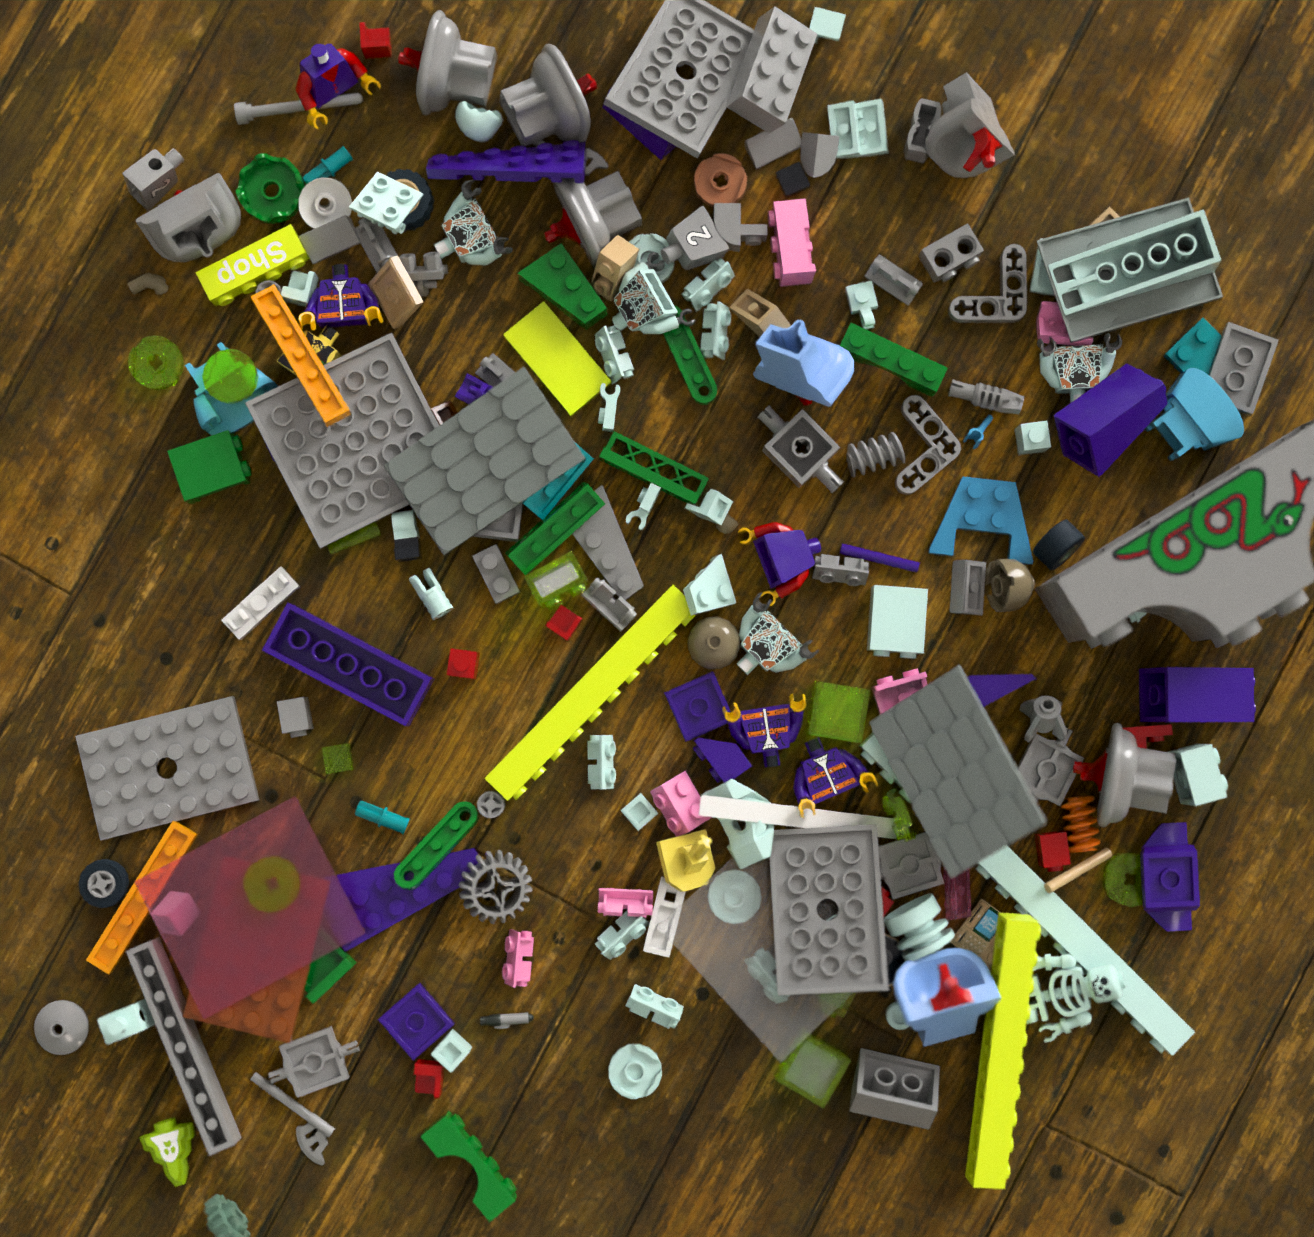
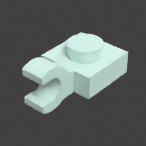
M872 281L846 286L845 291L851 314L859 313L862 328L866 330L874 328L875 319L871 310L877 309L878 303Z
M602 383L600 395L606 401L605 408H600L598 423L603 424L602 431L613 432L620 386L616 385L615 393L609 395L605 392L606 383Z
M652 483L648 489L643 487L637 499V502L641 503L639 509L627 515L626 524H630L633 517H638L641 519L638 529H644L646 519L661 491V487Z

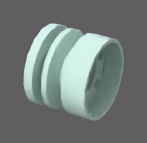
M932 893L913 899L884 917V924L892 937L905 935L896 945L899 950L906 949L902 953L905 961H914L933 954L955 936L951 928L944 929L948 925L947 919L933 921V918L941 911V908Z

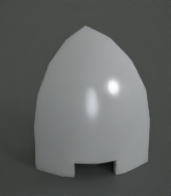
M803 132L801 162L807 175L819 177L831 169L838 152L839 136Z

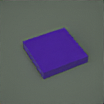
M713 671L664 693L685 742L727 724L722 707L725 706L727 712L731 711Z
M421 983L417 984L378 1019L412 1060H415L455 1024Z

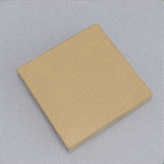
M398 256L390 258L368 283L372 292L378 298L379 304L393 329L401 327L423 303L421 296Z

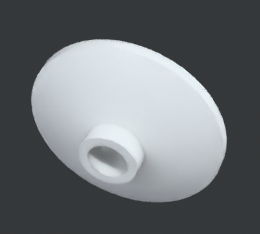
M318 178L309 182L302 189L298 207L303 220L315 229L344 215L349 217L351 214L349 206L352 204V199L347 188L339 181L332 178ZM322 198L329 199V203L326 206H321L319 202Z

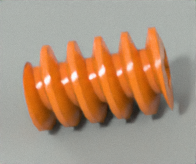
M1085 795L1064 798L1068 802L1061 805V809L1068 810L1069 813L1062 816V819L1070 821L1071 824L1063 827V829L1072 832V835L1068 836L1067 840L1074 844L1069 847V852L1098 850L1093 847L1100 844L1101 841L1092 836L1099 833V829L1090 826L1097 822V818L1089 816V814L1096 811V807L1088 805V803L1095 800V797Z

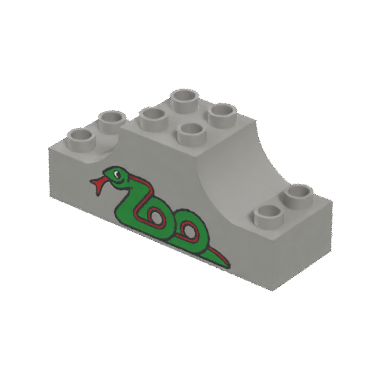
M1314 419L1292 430L1036 587V592L1067 642L1086 640L1091 649L1100 644L1107 646L1133 630L1126 617L1137 611L1158 615L1173 622L1187 634L1192 642L1211 639L1216 648L1229 642L1234 646L1262 630L1256 619L1257 616L1261 620L1276 613L1281 617L1308 602L1309 599L1303 588L1314 582V568L1309 553V535L1314 518Z

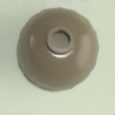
M996 559V561L989 563L986 570L985 584L991 583L992 595H987L991 607L996 612H1010L1023 607L1029 601L1035 588L1034 577L1030 574L1028 568L1022 562L1015 559Z
M706 617L698 621L692 627L687 639L691 658L699 666L709 670L721 669L730 665L740 650V637L736 627L721 617Z

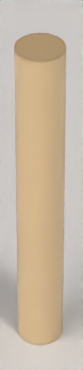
M1104 848L1045 883V890L1048 893H1052L1111 858L1112 852L1110 849Z

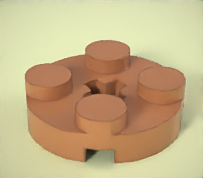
M723 153L715 154L713 157L703 160L695 172L694 186L696 195L711 207H714V203L738 202L743 197L747 186V175L742 164L735 157ZM724 175L725 181L728 184L717 187L713 179Z

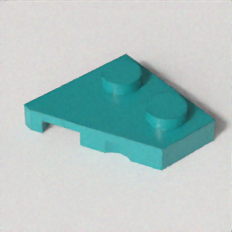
M1203 317L1163 356L1180 373L1190 368H1196L1209 375L1222 336Z

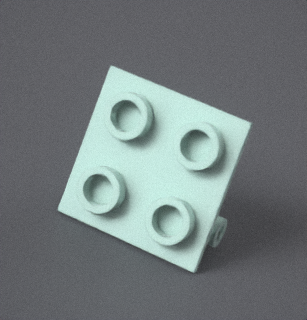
M377 172L352 202L349 209L356 212L357 216L371 220L373 224L378 222L379 227L385 225V228L391 230L392 233L402 234L406 227L402 222L423 197V193Z

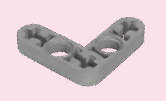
M1011 244L1001 254L1000 296L957 297L949 305L948 314L950 318L960 323H1013L1022 319L1027 310L1026 252L1023 247ZM1011 251H1014L1015 256H1019V259L1015 262V270L1006 272V269L1010 270L1012 267V260L1007 258V256H1009ZM1012 276L1018 278L1020 288L1018 290L1009 289L1006 284L1007 278ZM1021 295V298L1017 297L1015 299V307L1020 308V311L1013 316L1012 311H1007V308L1012 305L1013 296ZM986 302L992 304L994 314L992 316H984L980 311L981 304ZM959 303H962L963 308H972L973 303H976L975 316H972L973 311H965L963 316H960L959 311H954V308H957Z
M917 395L910 396L903 402L901 412L930 448L896 477L895 487L898 492L904 495H910L917 491L953 461L961 451V444L926 401ZM909 402L913 405L916 403L920 405L918 412L922 416L925 412L929 415L920 424L916 422L920 418L916 412L911 414L908 412L910 408ZM928 421L935 422L938 426L937 434L932 436L926 434L924 424ZM942 433L946 435L942 438L944 443L947 445L952 443L954 445L952 449L953 455L949 452L946 454L942 452L944 445L940 441L936 445L933 442ZM925 458H929L935 463V469L931 473H926L921 469V461ZM915 467L917 474L923 477L924 480L921 481L920 477H917L911 483L912 489L909 486L903 488L901 485L903 483L902 477H911L915 473L911 468Z

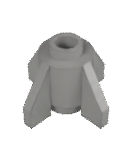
M1041 696L1024 701L1021 704L1019 710L1030 718L1031 723L1025 735V741L1029 743L1037 732L1048 733L1052 731L1054 736L1064 741L1068 732L1060 714L1062 702L1051 696Z

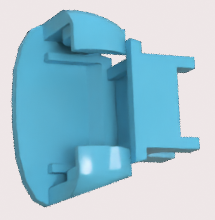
M222 342L217 344L222 353L202 366L194 368L190 362L185 365L199 386L195 390L198 397L193 399L197 419L201 428L210 435L226 430L234 433L254 422L245 402L279 387L251 363L245 366L241 361L238 362L230 349L225 347Z
M1196 368L1187 369L1177 377L1166 393L1168 404L1163 409L1165 412L1145 428L1148 432L1156 427L1171 446L1174 452L1167 457L1170 461L1180 457L1192 447L1194 449L1202 447L1205 451L1241 438L1244 433V424L1240 413L1229 396L1212 377Z

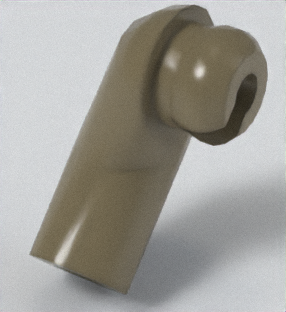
M146 273L127 283L134 295L146 288L154 289L157 295H162L169 289L164 277L152 273Z

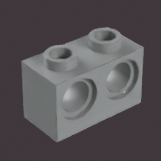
M967 223L923 248L918 257L934 283L940 279L946 282L957 275L956 270L964 266L966 269H969L977 264L984 250ZM957 245H967L970 253H960ZM934 258H944L947 262V266H937L934 261Z

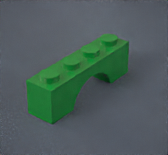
M850 323L840 344L841 347L849 351L855 362L872 365L888 371L903 380L909 387L930 397H933L937 392L948 369L937 362L853 323Z
M448 1110L423 1131L421 1138L437 1158L448 1155L459 1156L467 1160L474 1167L478 1177V1189L474 1195L473 1202L486 1219L491 1222L515 1202L517 1197L515 1191H517V1188L508 1177L504 1179L499 1173L500 1167L491 1156L487 1158L482 1152L481 1148L483 1147L480 1141L474 1135L469 1136L465 1131V1123L456 1113L452 1115Z

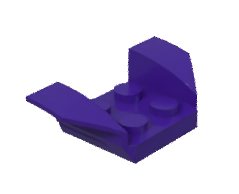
M1187 822L1161 823L1142 846V851L1140 852L1143 908L1167 932L1192 930L1191 911L1197 910L1200 906L1197 850L1194 848V845L1188 844Z

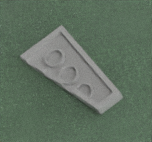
M601 485L594 491L604 501L605 505L572 534L612 589L616 591L617 596L627 600L642 589L644 585L604 487Z

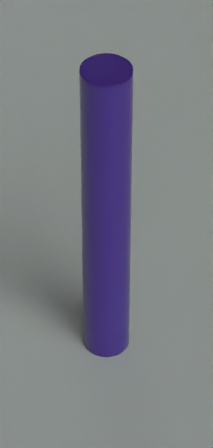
M843 543L839 554L916 573L920 562Z

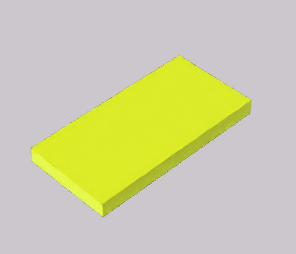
M544 301L503 334L505 339L571 417L600 393L602 383H606L605 388L612 384V381Z

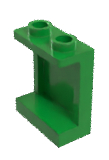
M226 430L167 451L185 502L194 504L201 501L200 498L239 484L247 485L251 483L249 476L252 475V471L248 461H243L240 451L244 450L238 435L235 436L234 433Z
M322 925L320 926L304 989L308 993L306 997L312 1004L320 999L357 963Z

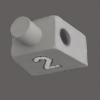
M174 148L165 156L156 149L150 151L122 173L129 193L149 211L178 182L175 169L184 162L183 157Z
M701 206L670 231L666 238L669 246L661 250V256L666 264L679 260L682 267L688 270L711 263L714 259L723 258L729 247L717 232L715 224L705 207Z

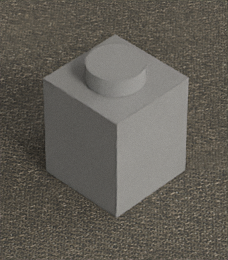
M308 697L277 701L282 734L290 733L291 738L305 736L307 735L306 730L314 729Z

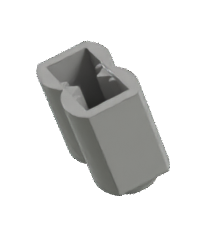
M923 98L918 101L904 148L905 159L921 163L927 160L928 154L925 150V141L931 126L940 118V102Z

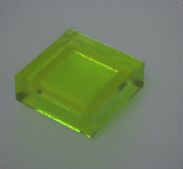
M350 743L322 748L326 774L354 770Z

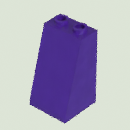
M1126 363L1054 415L1063 455L1096 476H1101L1168 404L1164 383L1147 375L1141 369H1136Z
M1161 667L1139 669L1140 722H1254L1256 711L1254 703V668Z

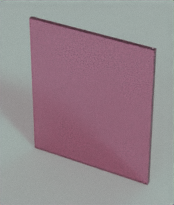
M296 797L283 802L134 881L204 1019L366 933Z

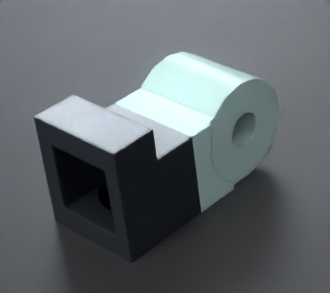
M408 510L392 513L395 560L404 562L422 559L415 512Z

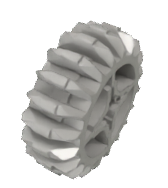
M497 850L495 857H493L490 851H486V859L483 860L479 855H476L478 863L474 865L469 862L467 866L471 871L462 872L461 875L467 881L459 882V887L464 889L459 895L461 899H466L463 905L465 909H470L471 916L474 917L479 914V920L482 922L488 917L491 924H494L497 917H499L500 921L505 923V915L509 914L512 919H515L516 915L513 911L518 909L522 912L524 908L520 903L529 902V897L524 893L532 892V887L527 885L532 881L530 875H525L528 868L526 865L521 866V859L518 857L513 859V855L510 852L506 853L503 857L501 850ZM496 868L509 869L514 873L515 877H501ZM487 871L486 879L483 882L477 884V881L482 876V874H484ZM494 878H495L496 881L499 883V885L497 886V891H496V892H497V895H496V894L494 893V891L492 890V889L494 888V883H495ZM514 890L512 896L505 902L506 894ZM476 897H491L495 902V906L484 905L477 901Z

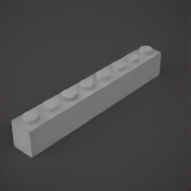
M160 937L127 950L126 953L209 1156L235 1145L242 1137L193 1019L183 1017L187 1002Z

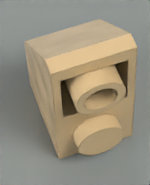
M619 235L611 240L599 252L590 284L599 295L612 301L619 291L624 274L634 268L639 249Z

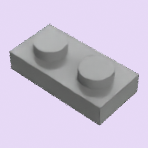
M497 544L472 556L496 604L520 593Z

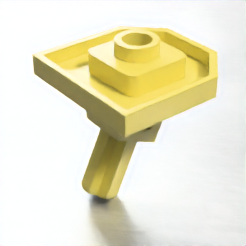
M706 829L656 842L666 883L680 892L708 884L715 870V864L710 848L712 841L708 838Z

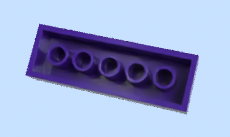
M288 602L262 651L404 726L411 725L435 680L429 675Z

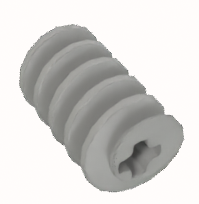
M894 432L888 434V440L884 435L878 436V444L874 438H869L867 445L864 441H859L857 449L852 443L847 446L846 458L853 478L855 477L856 469H859L861 474L865 475L866 466H869L872 472H875L877 463L880 464L882 469H886L887 460L890 461L893 467L896 466V459L898 457L903 464L905 463L902 444Z

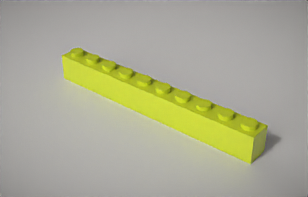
M672 585L485 777L507 801L512 797L517 800L527 790L524 785L531 778L536 781L545 772L546 769L543 765L550 758L555 761L565 751L562 746L566 741L570 739L574 742L584 731L581 726L587 720L592 723L603 712L600 706L606 700L612 703L621 693L618 688L625 681L630 684L640 674L637 668L643 662L648 665L659 654L656 649L662 643L667 646L677 636L674 630L681 623L686 626L696 616L690 614L685 595Z
M998 913L991 975L1001 1000L995 1003L994 1007L985 1014L965 1173L966 1179L973 1188L1005 1189L1006 1179L1010 1176L1008 1160L1009 1153H1012L1014 1145L1012 1129L1017 1122L1015 1105L1016 1100L1020 1098L1019 1074L1023 1072L1022 1051L1023 1047L1027 1044L1025 1027L1026 1021L1030 1018L1029 996L1034 990L1032 972L1033 967L1037 964L1036 941L1040 939L1041 935L1039 922L1031 915Z

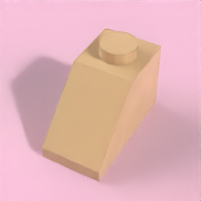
M746 289L729 307L759 337L762 336L770 324L781 328L791 326L776 305L749 289Z

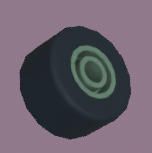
M1065 519L1056 524L1040 539L1034 547L1033 554L1050 570H1054L1077 551L1085 537L1074 525Z

